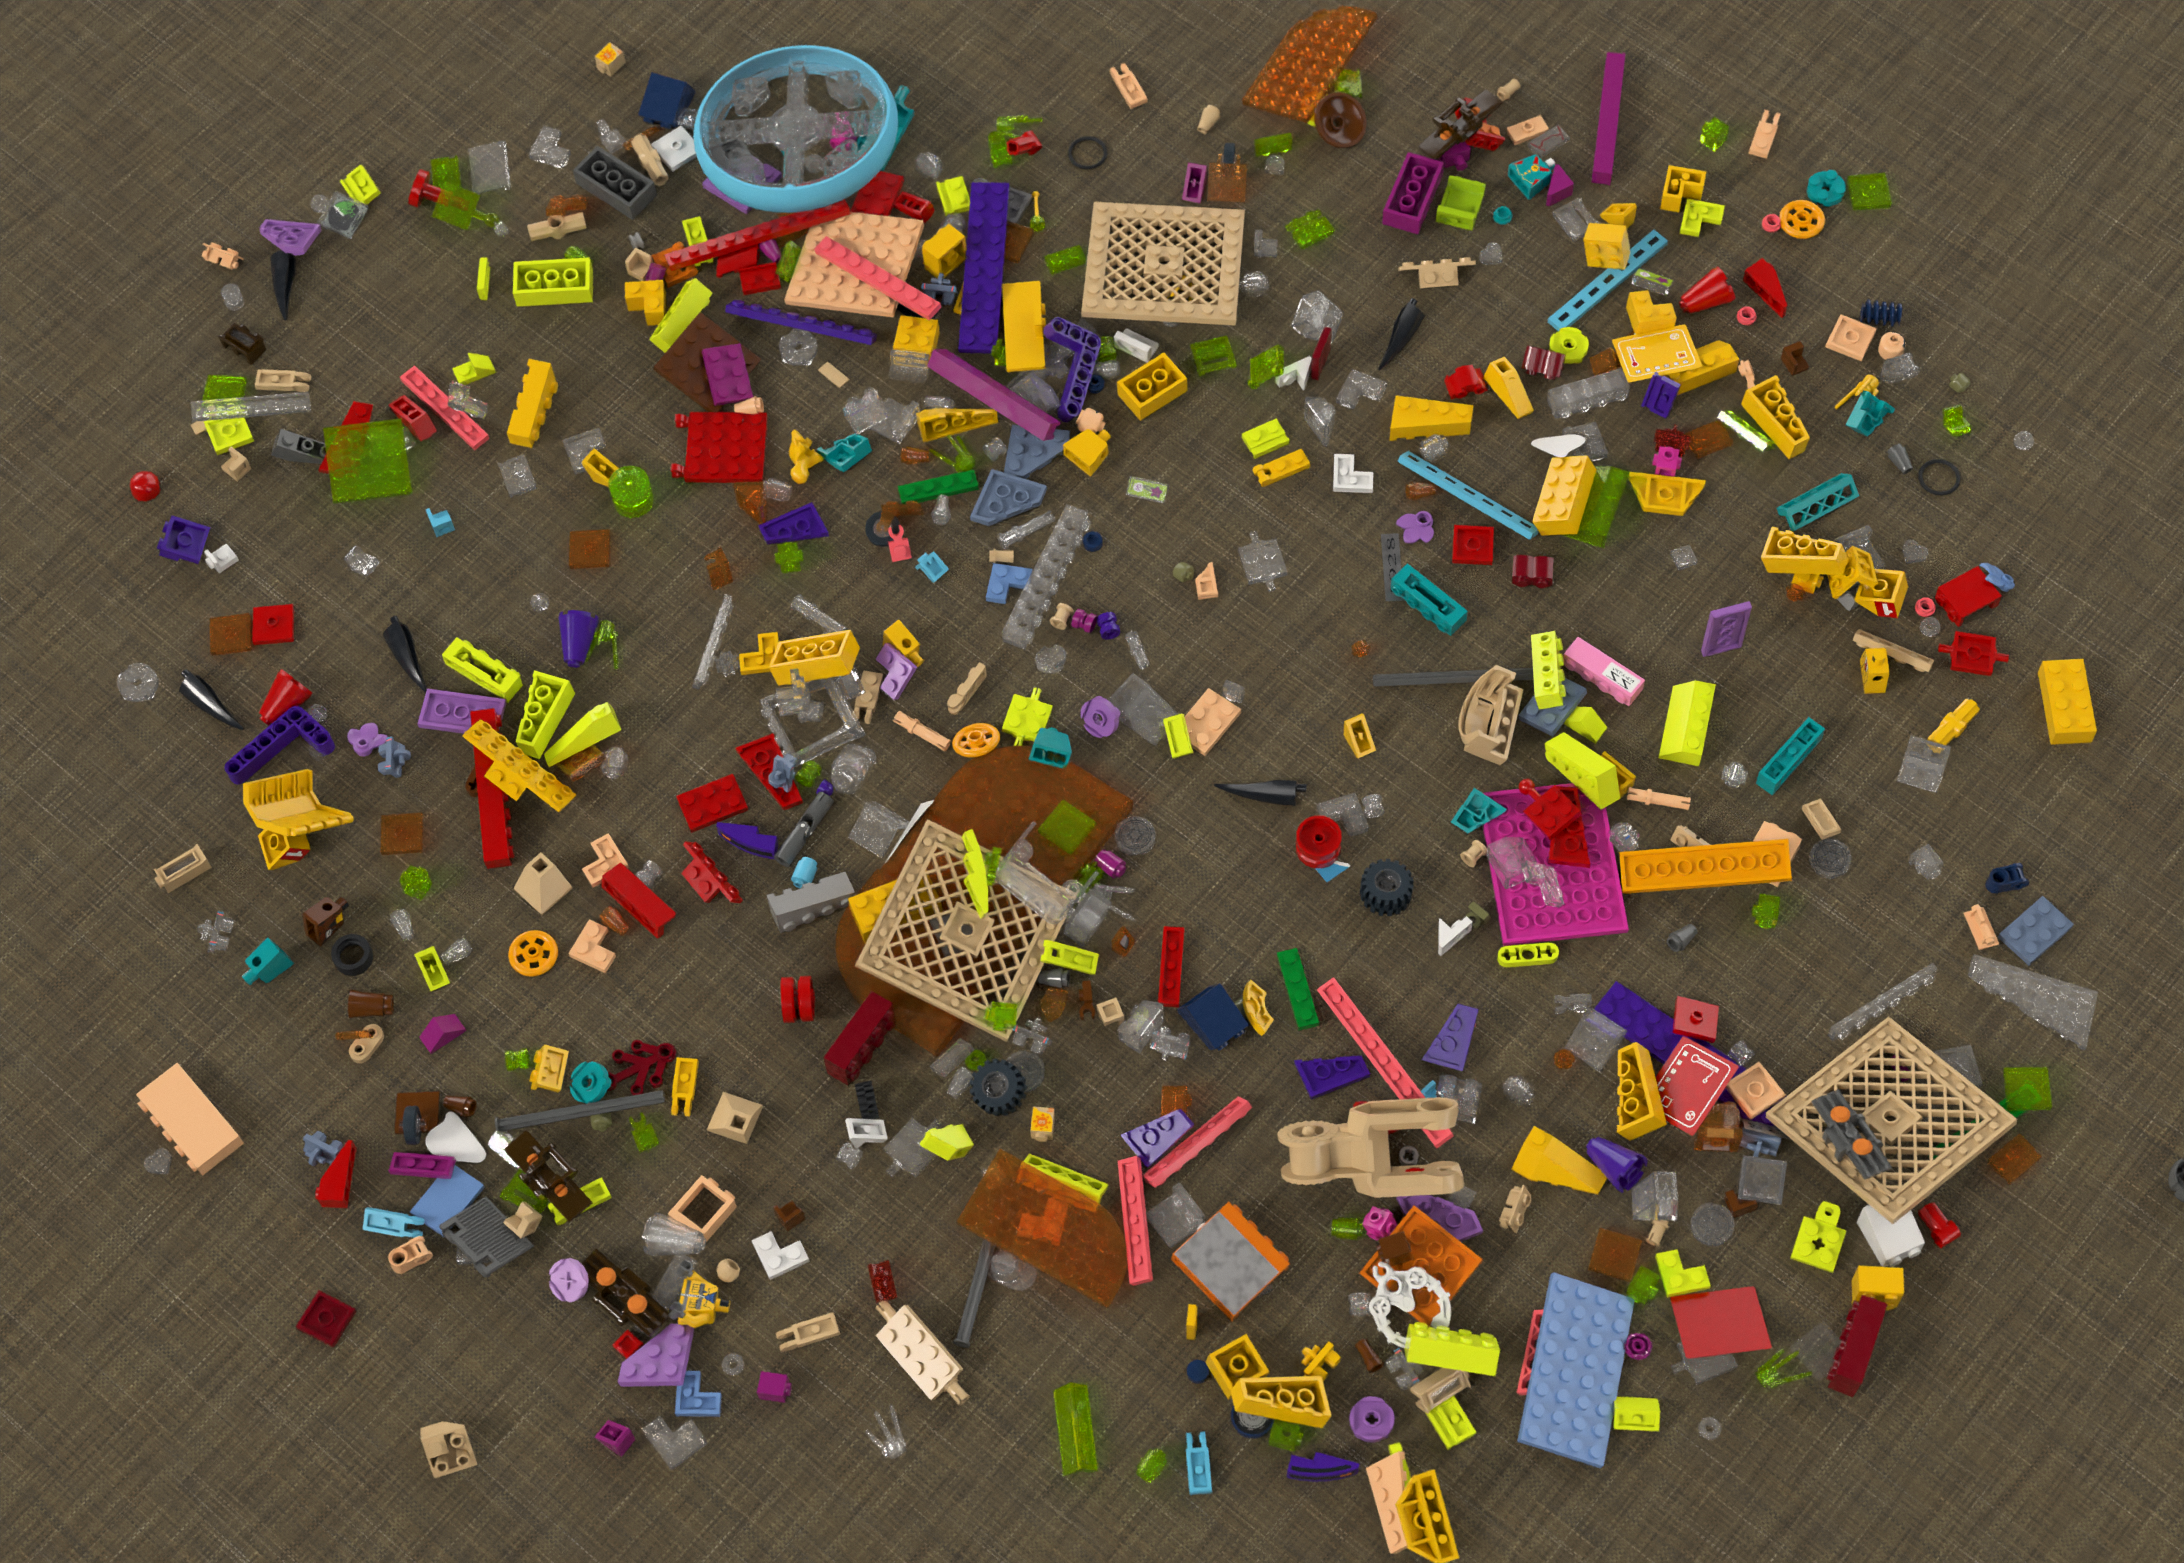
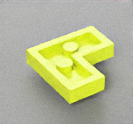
M1687 199L1680 234L1699 237L1702 222L1721 225L1725 205Z
M1678 1250L1656 1254V1261L1667 1297L1710 1289L1705 1265L1683 1270Z

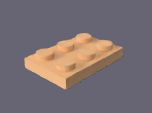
M1210 688L1206 690L1185 716L1192 748L1204 756L1209 753L1241 714L1239 707Z

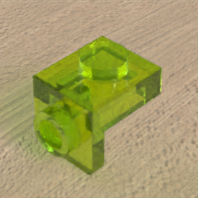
M998 339L996 345L992 346L991 356L994 357L995 365L1006 366L1005 346H1003L1002 339Z
M1961 404L1943 409V426L1952 437L1971 432V425L1963 417V407Z

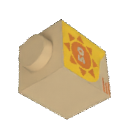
M610 42L595 56L597 69L610 77L626 63L623 51Z
M1033 1107L1030 1129L1032 1139L1040 1142L1053 1140L1054 1108Z

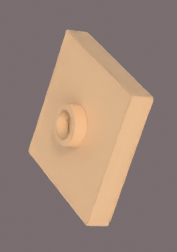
M1840 315L1825 347L1862 361L1877 328Z
M1760 1062L1730 1080L1726 1086V1090L1750 1120L1786 1096Z

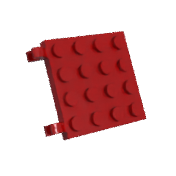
M690 412L689 417L683 414H675L676 428H688L685 467L680 464H671L672 478L684 477L685 482L763 483L767 413Z

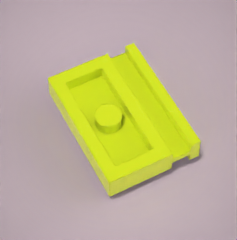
M359 165L346 175L347 178L340 180L353 202L361 206L367 205L381 194L362 165Z
M963 176L944 180L942 183L936 182L945 216L951 213L958 214L969 211L970 198Z
M1277 418L1242 433V439L1249 451L1252 452L1254 459L1286 446L1290 441Z
M1454 1395L1431 1409L1428 1414L1426 1413L1448 1450L1476 1435L1475 1429Z

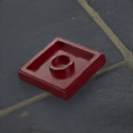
M1329 327L1323 329L1312 355L1311 377L1314 380L1319 379L1331 350L1332 328Z
M318 1290L295 1328L334 1348L357 1310Z

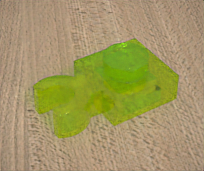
M993 847L990 853H986L984 864L987 865V886L992 887L995 882L1001 848Z
M642 1112L640 1113L641 1120L639 1122H634L633 1118L629 1117L631 1126L636 1129L631 1131L640 1153L660 1145L651 1123L646 1125V1118Z

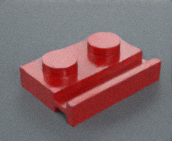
M776 262L739 269L743 295L781 289Z

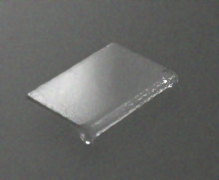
M504 140L468 149L473 195L499 188L511 189L507 149Z

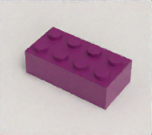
M1408 152L1384 207L1382 224L1419 234L1442 179L1444 162Z

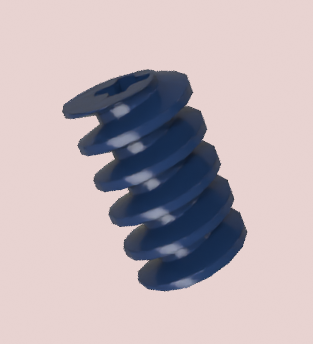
M1867 299L1865 304L1862 303L1860 322L1867 318L1868 324L1871 323L1872 319H1875L1876 325L1879 324L1880 320L1883 321V326H1886L1888 321H1890L1891 327H1894L1896 322L1900 325L1902 304L1898 303L1895 308L1894 303L1890 302L1887 307L1886 301H1883L1879 306L1878 300H1875L1871 305L1870 299Z

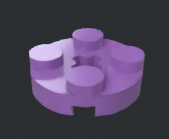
M1096 696L1082 706L1081 719L1084 717L1086 723L1084 727L1091 735L1102 738L1103 736L1113 734L1117 730L1120 711L1107 699ZM1097 714L1101 715L1103 719L1102 721L1099 720V716Z
M1365 1397L1351 1409L1350 1427L1355 1437L1363 1441L1379 1442L1385 1440L1394 1426L1393 1410L1381 1398ZM1370 1414H1373L1374 1418L1378 1419V1422H1374L1373 1425L1365 1420V1418H1369Z

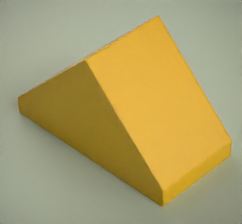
M1635 203L1611 204L1600 216L1610 225H1623L1628 228L1635 221L1637 206Z
M595 448L581 462L594 482L611 488L624 475L622 470Z
M1363 713L1344 721L1343 735L1357 758L1376 751Z

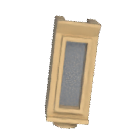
M196 844L184 854L158 869L155 868L154 871L157 877L154 879L160 889L165 887L167 892L170 893L212 867L198 844Z
M1441 1368L1412 1386L1410 1391L1420 1398L1416 1402L1417 1407L1428 1414L1431 1409L1466 1387L1470 1388L1471 1385L1468 1380L1470 1375L1467 1371Z

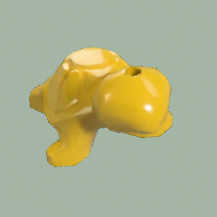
M794 429L791 432L792 442L789 448V456L795 466L791 469L790 474L796 483L804 484L809 477L808 468L822 462L824 457L819 455L814 449L811 451L809 447L812 441L809 438L804 439Z

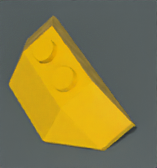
M1435 1469L1412 1476L1395 1504L1407 1549L1434 1563H1446L1458 1559V1551Z

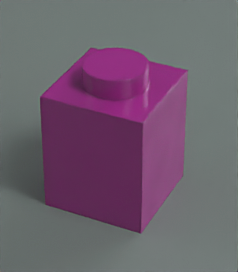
M761 1371L757 1389L759 1399L785 1403L786 1396H790L792 1383H789L788 1376Z

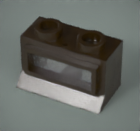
M233 323L224 334L218 335L223 348L226 349L230 345L234 354L237 356L241 353L244 354L250 365L266 351L263 343L264 339L257 333L254 335L250 333V330L243 324L239 326Z

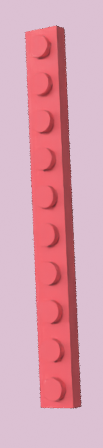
M1333 977L1317 989L1319 994L1399 1100L1425 1098ZM1421 1128L1436 1148H1439L1454 1136L1450 1129L1427 1130Z

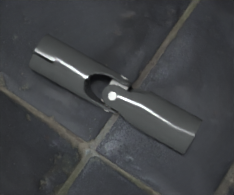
M818 792L795 829L788 835L774 855V859L779 864L789 867L803 848L807 837L813 833L833 805L834 801L829 795ZM807 821L813 822L811 827L806 823Z

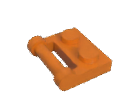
M676 242L672 247L652 255V260L655 264L666 268L663 280L668 288L698 274V270L694 265L685 267L686 270L683 272L681 269L670 271L664 254L685 248L682 242Z

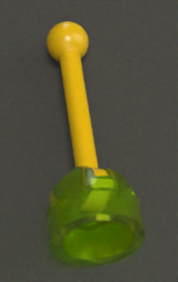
M1034 191L1032 197L1034 198L1035 215L1030 219V228L1033 231H1042L1045 228V220L1039 215V192Z

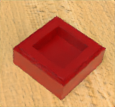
M627 1329L612 1346L627 1359L644 1344Z

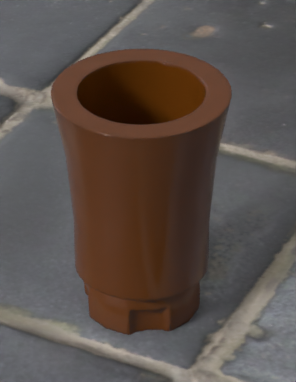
M350 989L348 999L349 1018L393 1015V995Z

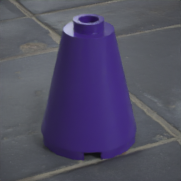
M568 610V614L563 615V611L559 613L563 658L569 667L578 668L584 664L599 622L597 615L593 618L590 617L591 613L578 610Z
M1601 1137L1592 1138L1586 1146L1587 1155L1621 1193H1624L1623 1189L1629 1191L1637 1184L1644 1174L1641 1171L1643 1165L1647 1167L1648 1164L1647 1158L1642 1154Z

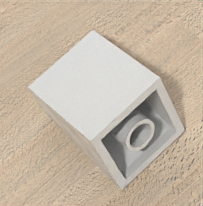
M1868 1205L1863 1207L1857 1220L1859 1228L1882 1267L1890 1265V1267L1896 1266L1902 1262L1903 1258L1907 1256L1913 1258L1921 1253L1925 1242L1911 1210L1892 1224L1873 1207Z

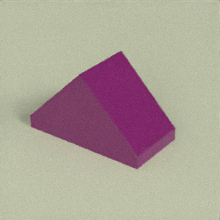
M1188 162L1182 200L1201 203L1207 184V165Z
M1555 164L1546 206H1551L1571 196L1573 193L1574 183L1560 165Z
M455 1014L438 1016L431 1019L419 1038L430 1054L466 1032V1029Z
M610 1420L604 1424L595 1436L599 1442L620 1457L626 1453L635 1441L633 1433L629 1428Z

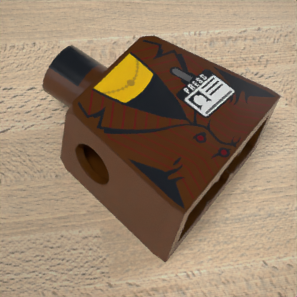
M325 897L305 911L302 917L306 936L321 947L343 925L342 912L349 907L348 902L342 897L335 902L329 897Z

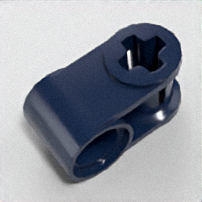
M2014 863L2009 866L1993 869L1985 883L1987 890L1997 894L2010 890H2019L2028 886L2029 880L2024 876L2022 863Z

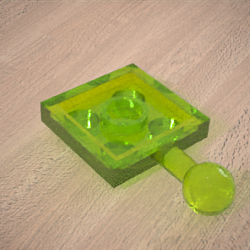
M444 181L431 217L464 230H468L472 217L483 220L486 226L491 228L496 227L499 223L497 214L492 212L485 214L475 210L480 198L479 194Z

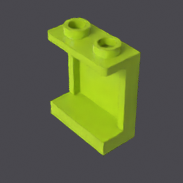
M1449 175L1441 205L1437 208L1436 222L1473 231L1485 195L1486 185L1479 181Z

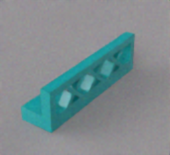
M1841 473L1776 509L1779 515L1786 516L1791 531H1795L1859 497V493L1852 475ZM1849 485L1852 494L1847 497L1842 496L1844 487ZM1832 494L1835 496L1833 504L1828 506L1825 502L1827 496ZM1816 503L1819 505L1817 513L1813 515L1808 513L1811 505ZM1797 512L1802 513L1800 522L1795 524L1792 515Z

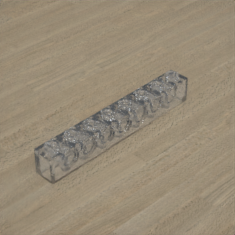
M1066 504L1002 631L1003 642L1024 650L1028 643H1032L1035 635L1034 630L1036 627H1040L1043 619L1042 615L1044 611H1048L1051 603L1050 599L1052 595H1056L1059 588L1058 583L1060 579H1064L1067 572L1066 567L1068 563H1072L1075 556L1074 551L1076 547H1080L1083 540L1082 535L1090 527L1091 521L1089 520L1088 511Z

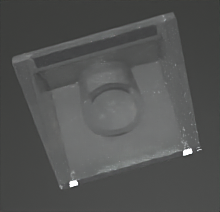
M1743 1155L1738 1176L1737 1199L1756 1200L1757 1202L1782 1205L1787 1161Z

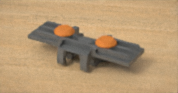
M1839 1089L1811 1100L1828 1126L1824 1130L1822 1139L1826 1144H1829L1831 1140L1836 1147L1834 1156L1838 1162H1841L1843 1160L1842 1157L1847 1154L1864 1180L1892 1169V1166L1880 1150L1883 1146L1882 1141L1877 1139L1865 1122L1864 1115L1853 1111ZM1856 1126L1859 1127V1129L1864 1134L1866 1139L1860 1136L1857 1129L1855 1128Z

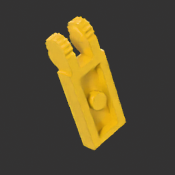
M676 1059L671 1095L672 1115L677 1116L679 1100H686L684 1113L685 1116L691 1115L699 1064L698 1059Z

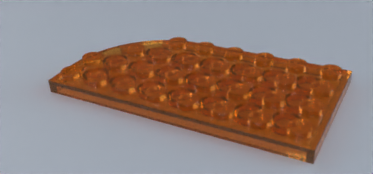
M1338 6V9L1326 11L1325 8L1312 13L1313 16L1304 21L1302 19L1299 20L1286 33L1243 97V105L1308 124L1315 113L1317 104L1327 95L1378 18L1377 13L1357 7Z
M999 1149L956 1224L1109 1309L1123 1283L1127 1268L1125 1238L1114 1217L1092 1199L1006 1151Z

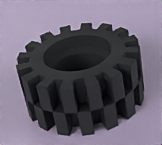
M866 1081L855 1084L862 1119L879 1118L872 1082Z

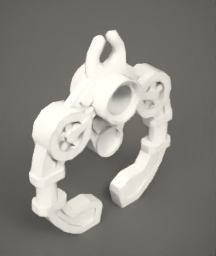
M1380 1261L1378 1263L1379 1267L1386 1269V1274L1383 1276L1378 1274L1377 1266L1373 1267V1275L1379 1284L1376 1297L1369 1303V1310L1378 1326L1377 1329L1379 1332L1382 1331L1388 1343L1392 1342L1399 1347L1405 1348L1406 1337L1402 1336L1399 1331L1396 1333L1392 1331L1388 1326L1391 1321L1387 1320L1386 1316L1391 1311L1392 1305L1405 1312H1410L1415 1308L1412 1289H1420L1426 1286L1429 1292L1433 1290L1440 1298L1437 1300V1303L1440 1304L1441 1312L1433 1318L1431 1326L1432 1328L1449 1326L1451 1319L1450 1293L1445 1292L1439 1280L1437 1281L1433 1276L1429 1275L1422 1267L1415 1266L1408 1271H1394L1389 1264ZM1393 1279L1398 1282L1399 1288L1397 1291H1391L1388 1288L1387 1283L1389 1280Z

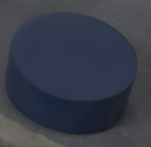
M1091 531L1084 535L1083 546L1087 551L1096 552L1101 549L1103 539L1098 532Z
M1194 1360L1187 1367V1376L1193 1383H1203L1209 1376V1368L1204 1361Z

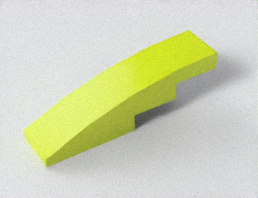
M973 829L964 832L961 837L968 851L962 859L969 873L964 879V883L981 919L988 913V886L981 850Z

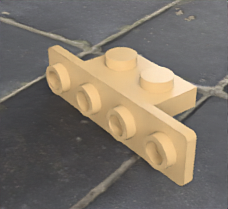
M1471 257L1459 258L1460 262H1452V259H1443L1438 264H1433V260L1421 261V265H1414V262L1402 263V266L1398 267V272L1418 270L1420 289L1458 286L1457 267L1474 266L1476 261H1471Z

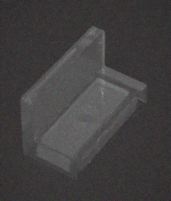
M891 349L889 379L926 384L930 369L927 367L930 360L929 354Z

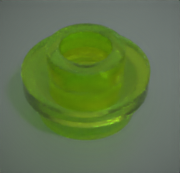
M971 1050L966 1054L965 1064L969 1069L978 1070L977 1067L979 1065L984 1067L986 1057L982 1051ZM973 1057L979 1058V1060L976 1062L972 1061L971 1059Z

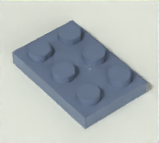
M1565 678V681H1562L1566 691V697H1563V706L1539 710L1534 695L1518 715L1519 720L1553 737L1587 694V689Z
M2042 896L1999 934L1998 938L2030 966L2072 929L2074 924Z

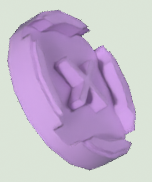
M572 1258L562 1259L556 1262L550 1269L551 1281H549V1285L553 1294L559 1300L574 1302L584 1297L588 1290L589 1279L584 1266L579 1261Z

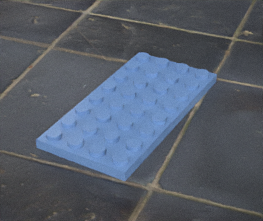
M1554 1272L1550 1275L1517 1442L1598 1468L1604 1466L1614 1413V1400L1617 1397L1625 1354L1624 1344L1627 1342L1635 1299Z

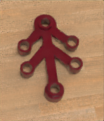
M634 1040L631 1043V1049L635 1054H641L642 1052L653 1054L648 1058L627 1054L620 1049L612 1053L613 1061L616 1064L626 1062L634 1065L615 1075L608 1072V1076L613 1083L607 1091L614 1090L617 1083L638 1073L635 1084L630 1089L632 1095L644 1094L643 1085L649 1068L656 1063L655 1073L651 1075L649 1080L653 1088L661 1087L663 1085L662 1075L666 1064L672 1062L676 1057V1049L670 1043H662L657 1047L645 1044L641 1040ZM636 1045H641L640 1049H634ZM664 1052H669L668 1056H662ZM618 1054L622 1055V1058L616 1059L615 1057ZM654 1079H660L658 1083H653ZM636 1088L641 1089L639 1093H634Z

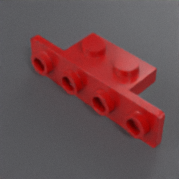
M685 841L683 846L694 859L681 874L704 902L710 903L721 890L730 902L741 903L743 899L739 896L740 892L728 883L727 876L715 867L716 864L710 857L704 854L703 847L697 842Z

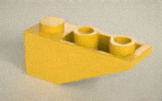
M1505 356L1491 362L1483 376L1484 380L1518 419L1533 413V407L1516 369Z

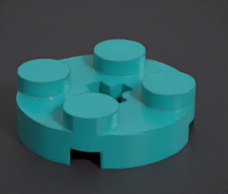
M1821 171L1809 178L1807 195L1816 204L1818 202L1826 207L1834 206L1842 200L1846 185L1844 180L1837 175L1836 171ZM1824 186H1826V187H1829L1830 189H1829V191H1827L1826 189H1822V188H1823Z
M583 1062L574 1069L571 1075L573 1082L572 1086H570V1092L575 1100L582 1103L598 1102L611 1086V1079L606 1068L597 1062ZM588 1079H592L591 1085L587 1087L589 1084Z

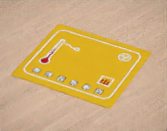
M1685 324L1612 340L1628 382L1652 378L1655 372L1663 376L1702 367Z

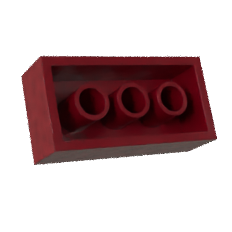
M873 991L870 992L823 1057L827 1074L847 1086L859 1077L862 1066L869 1063L872 1058V1052L876 1047L879 1048L882 1045L885 1034L888 1031H892L896 1025L892 1002Z
M1863 1294L1858 1301L1854 1300L1846 1316L1847 1323L1840 1334L1839 1340L1841 1341L1835 1350L1833 1365L1830 1367L1826 1379L1830 1380L1827 1388L1854 1397L1863 1382L1888 1304Z

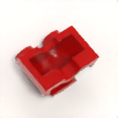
M1464 365L1456 368V372L1450 377L1447 375L1444 380L1450 399L1464 398L1468 392L1482 394L1488 391L1481 368L1476 369L1473 365Z

